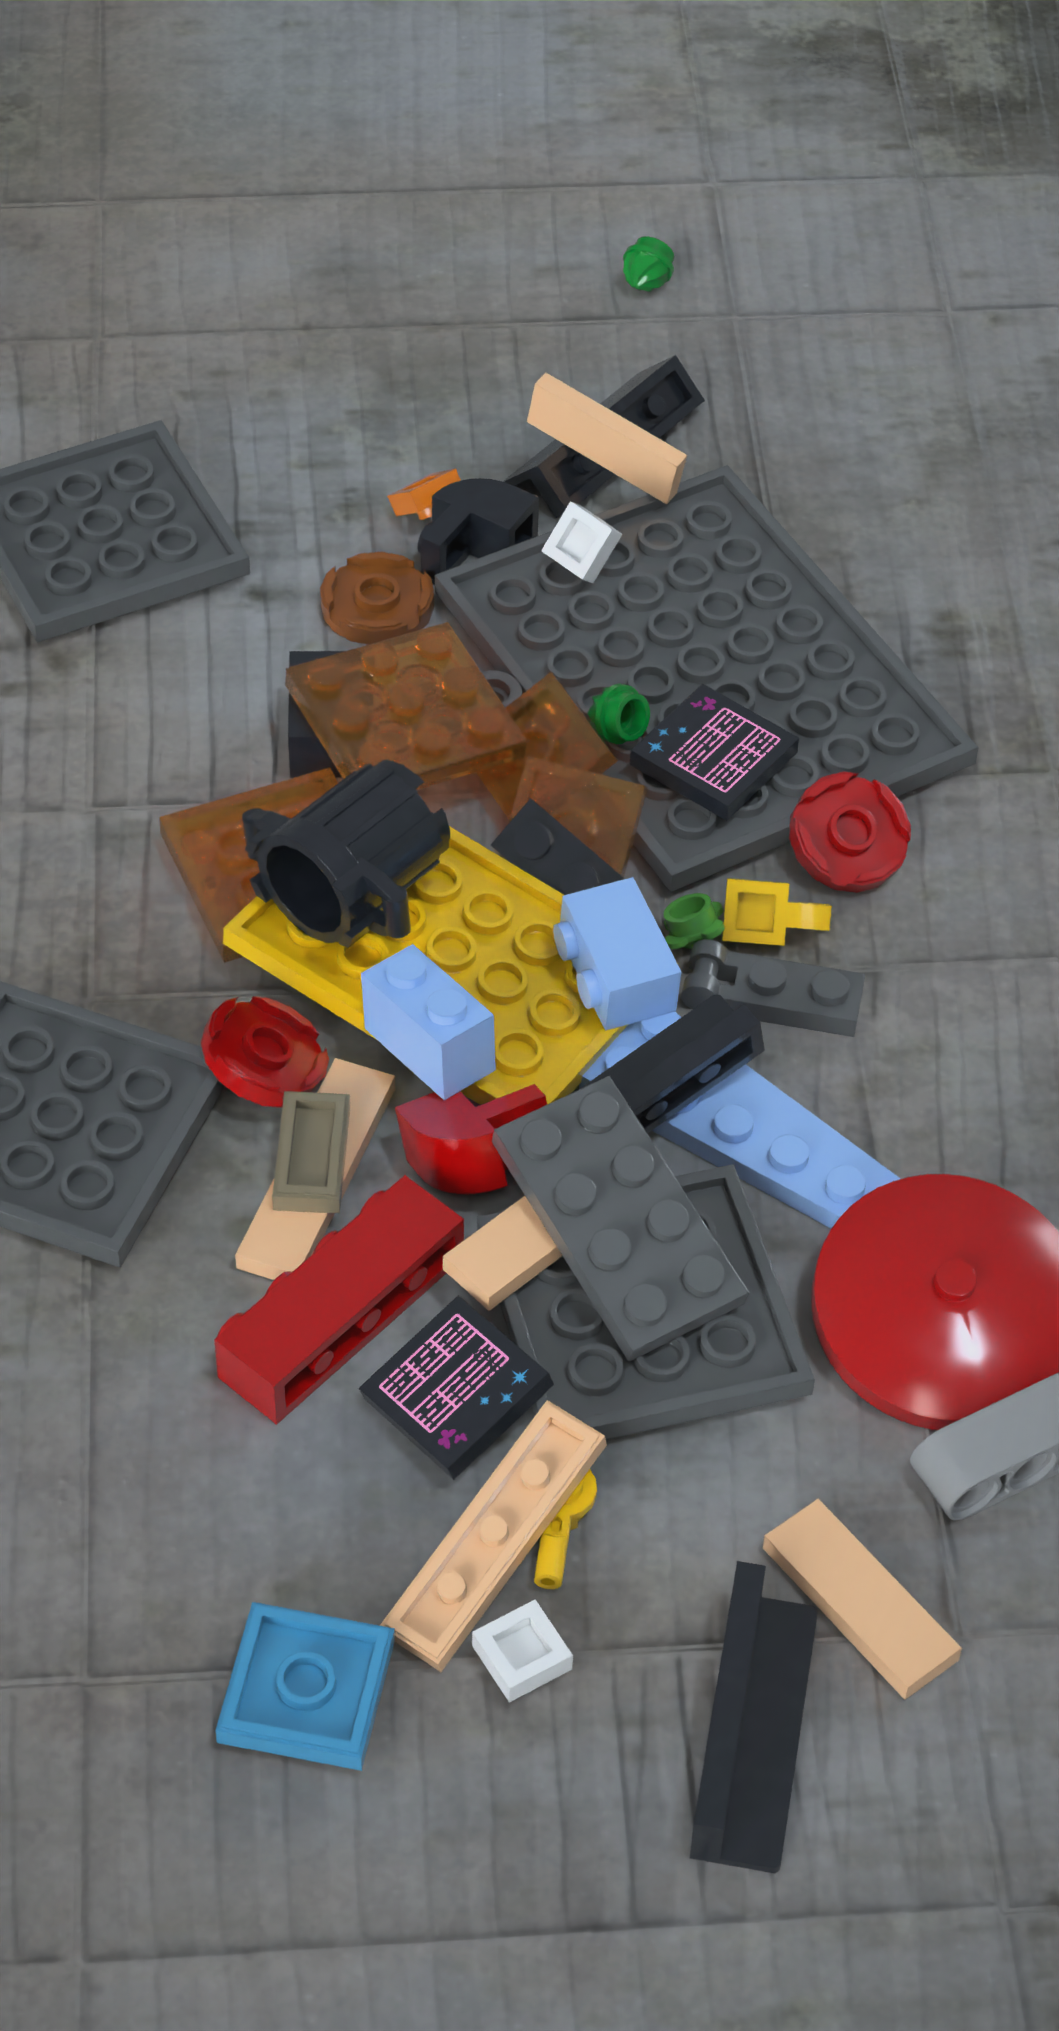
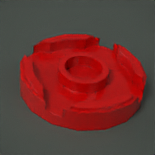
M843 771L821 777L804 791L790 816L789 839L797 861L813 879L833 890L858 893L878 888L902 866L906 857L908 842L911 840V824L904 805L888 786L875 779L870 782L865 778L857 777L858 773Z
M253 996L250 1002L236 1003L238 997L225 1000L213 1011L205 1025L201 1047L205 1063L218 1081L239 1097L261 1106L283 1108L284 1091L315 1093L326 1076L329 1056L326 1047L323 1052L321 1051V1047L316 1041L319 1033L308 1019L288 1005L271 998Z

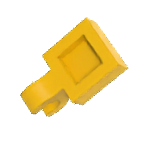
M727 878L723 916L725 929L722 932V941L784 946L786 927L830 931L832 906L822 903L789 902V883Z

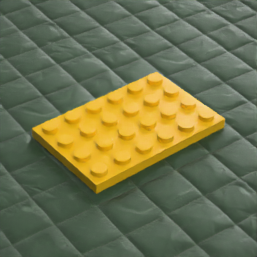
M450 826L449 848L440 855V863L406 890L411 931L403 938H392L369 931L349 948L340 945L339 942L325 943L310 937L296 927L272 899L266 903L258 896L248 903L223 928L224 945L371 1037L373 1036L365 1029L361 973L414 944L494 1014L496 1070L461 1090L465 1096L479 1105L533 1084L546 1095L547 1105L571 1094L581 1083L585 1072L628 1026L624 1025L605 1031L595 1009H587L580 998L576 981L577 972L572 961H563L557 951L553 927L555 924L560 923L562 896L564 894Z

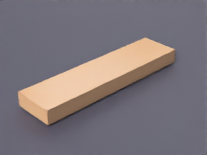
M335 1058L317 1093L350 1094V1116L342 1200L395 1091V1075ZM273 1179L235 1254L236 1269L275 1280L286 1271L293 1272L313 1254L316 1246L324 1237L335 1213L273 1210Z
M547 1400L380 1626L395 1628V1642L442 1672L607 1446L605 1435Z

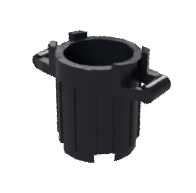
M387 759L382 760L375 766L365 764L292 819L259 808L249 809L243 813L245 851H247L249 858L258 862L260 870L258 874L250 879V883L256 896L266 903L272 899L296 927L310 937L325 943L339 942L340 945L349 948L369 931L392 938H403L411 931L406 890L440 863V855L449 848L451 832L446 813L443 808L434 814L429 810L416 790L424 781L404 765Z

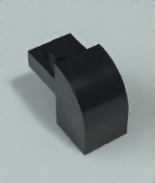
M484 478L461 480L441 488L432 496V522H429L424 527L418 540L417 549L421 554V573L424 575L425 570L431 577L432 584L435 585L436 574L460 566L469 555L481 558L537 537L539 497L508 483Z

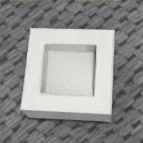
M570 501L541 551L581 579L594 583L621 538L622 533L581 505Z
M536 1600L472 1632V1647L509 1703L572 1670L573 1654Z

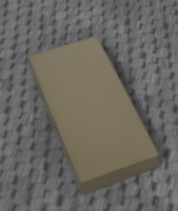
M284 1091L272 1194L273 1210L340 1214L350 1116V1094Z

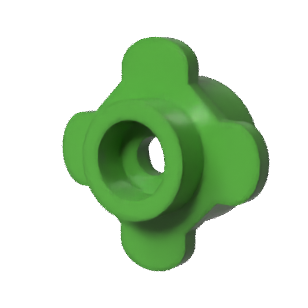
M703 893L688 894L670 903L663 914L665 918L664 926L669 931V935L665 937L669 948L679 949L684 947L692 949L693 944L697 941L704 939L713 940L725 929L723 921L719 920V916L724 911L721 903L712 902L710 897Z

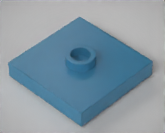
M252 1602L215 1730L217 1743L362 1771L395 1642V1628Z

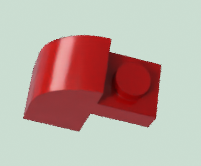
M533 1084L477 1107H474L461 1091L446 1100L432 1092L395 1107L406 1160L425 1183L441 1191L456 1194H475L506 1187L508 1184L505 1170L508 1167L492 1143L494 1129L547 1105L546 1095Z

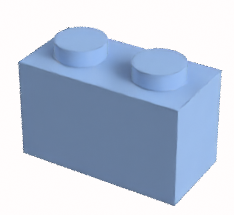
M634 877L562 896L560 923L555 924L553 927L556 948L563 961H572L577 972L576 981L580 998L587 1009H595L605 1031L675 1012L682 972Z
M414 944L361 973L365 1029L443 1100L448 1099L496 1070L494 1014Z

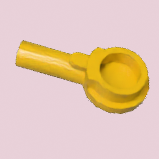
M589 1469L540 1536L534 1583L541 1588L558 1589L562 1585L570 1531L578 1528V1521L592 1509L597 1497L596 1478L591 1469Z

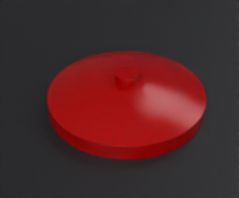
M925 1174L895 1180L874 1189L857 1200L839 1217L827 1235L817 1260L812 1282L811 1306L816 1334L825 1355L841 1379L867 1403L897 1420L931 1430H939L1059 1373V1232L1041 1212L1027 1201L1004 1188L976 1178L951 1174Z

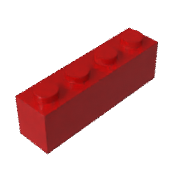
M406 1175L400 1178L388 1190H380L374 1193L366 1201L360 1214L340 1231L334 1230L325 1235L307 1260L293 1272L286 1271L280 1274L271 1283L264 1297L245 1313H237L224 1323L214 1339L218 1378L277 1425L447 1274L443 1270V1255L464 1241V1218Z

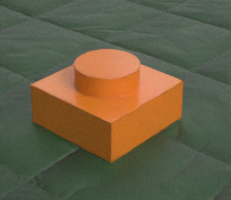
M456 469L436 472L387 497L396 516L417 513L419 520H424L432 517V496L441 488L461 481Z

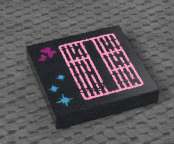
M702 683L631 749L630 765L727 821L798 753L799 737Z
M458 1295L358 1389L372 1407L454 1480L539 1400L554 1383L550 1374Z

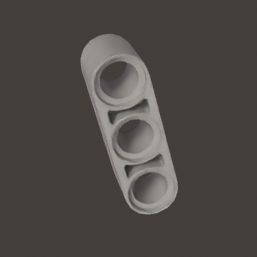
M1059 1373L939 1429L924 1439L913 1451L910 1457L911 1466L950 1519L962 1520L973 1516L1059 1473Z

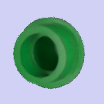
M649 236L638 238L634 245L626 249L623 256V272L626 281L631 287L639 291L651 292L654 288L663 286L671 279L674 272L672 263L675 255L673 250L657 238Z
M614 684L603 688L601 694L592 697L593 704L587 714L590 718L592 729L603 740L613 744H623L627 741H634L644 734L650 720V707L647 699L639 694L635 688L625 684Z

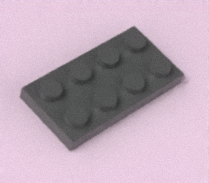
M610 1076L494 1129L493 1145L628 1362L745 1304L749 1291Z

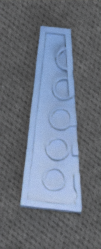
M671 1012L628 1024L585 1072L579 1084V1089L676 1022L681 1016L676 1012ZM746 1064L652 1130L717 1167L734 1164L739 1179L829 1228H832L839 1217L861 1197L880 1186L901 1179Z

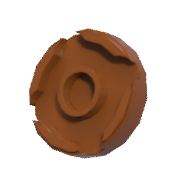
M386 552L357 554L347 558V565L340 567L337 571L335 566L328 571L320 587L323 619L335 633L351 642L372 646L396 644L419 633L429 623L434 611V589L431 577L425 570L423 575L421 571L415 569L414 561L402 555Z

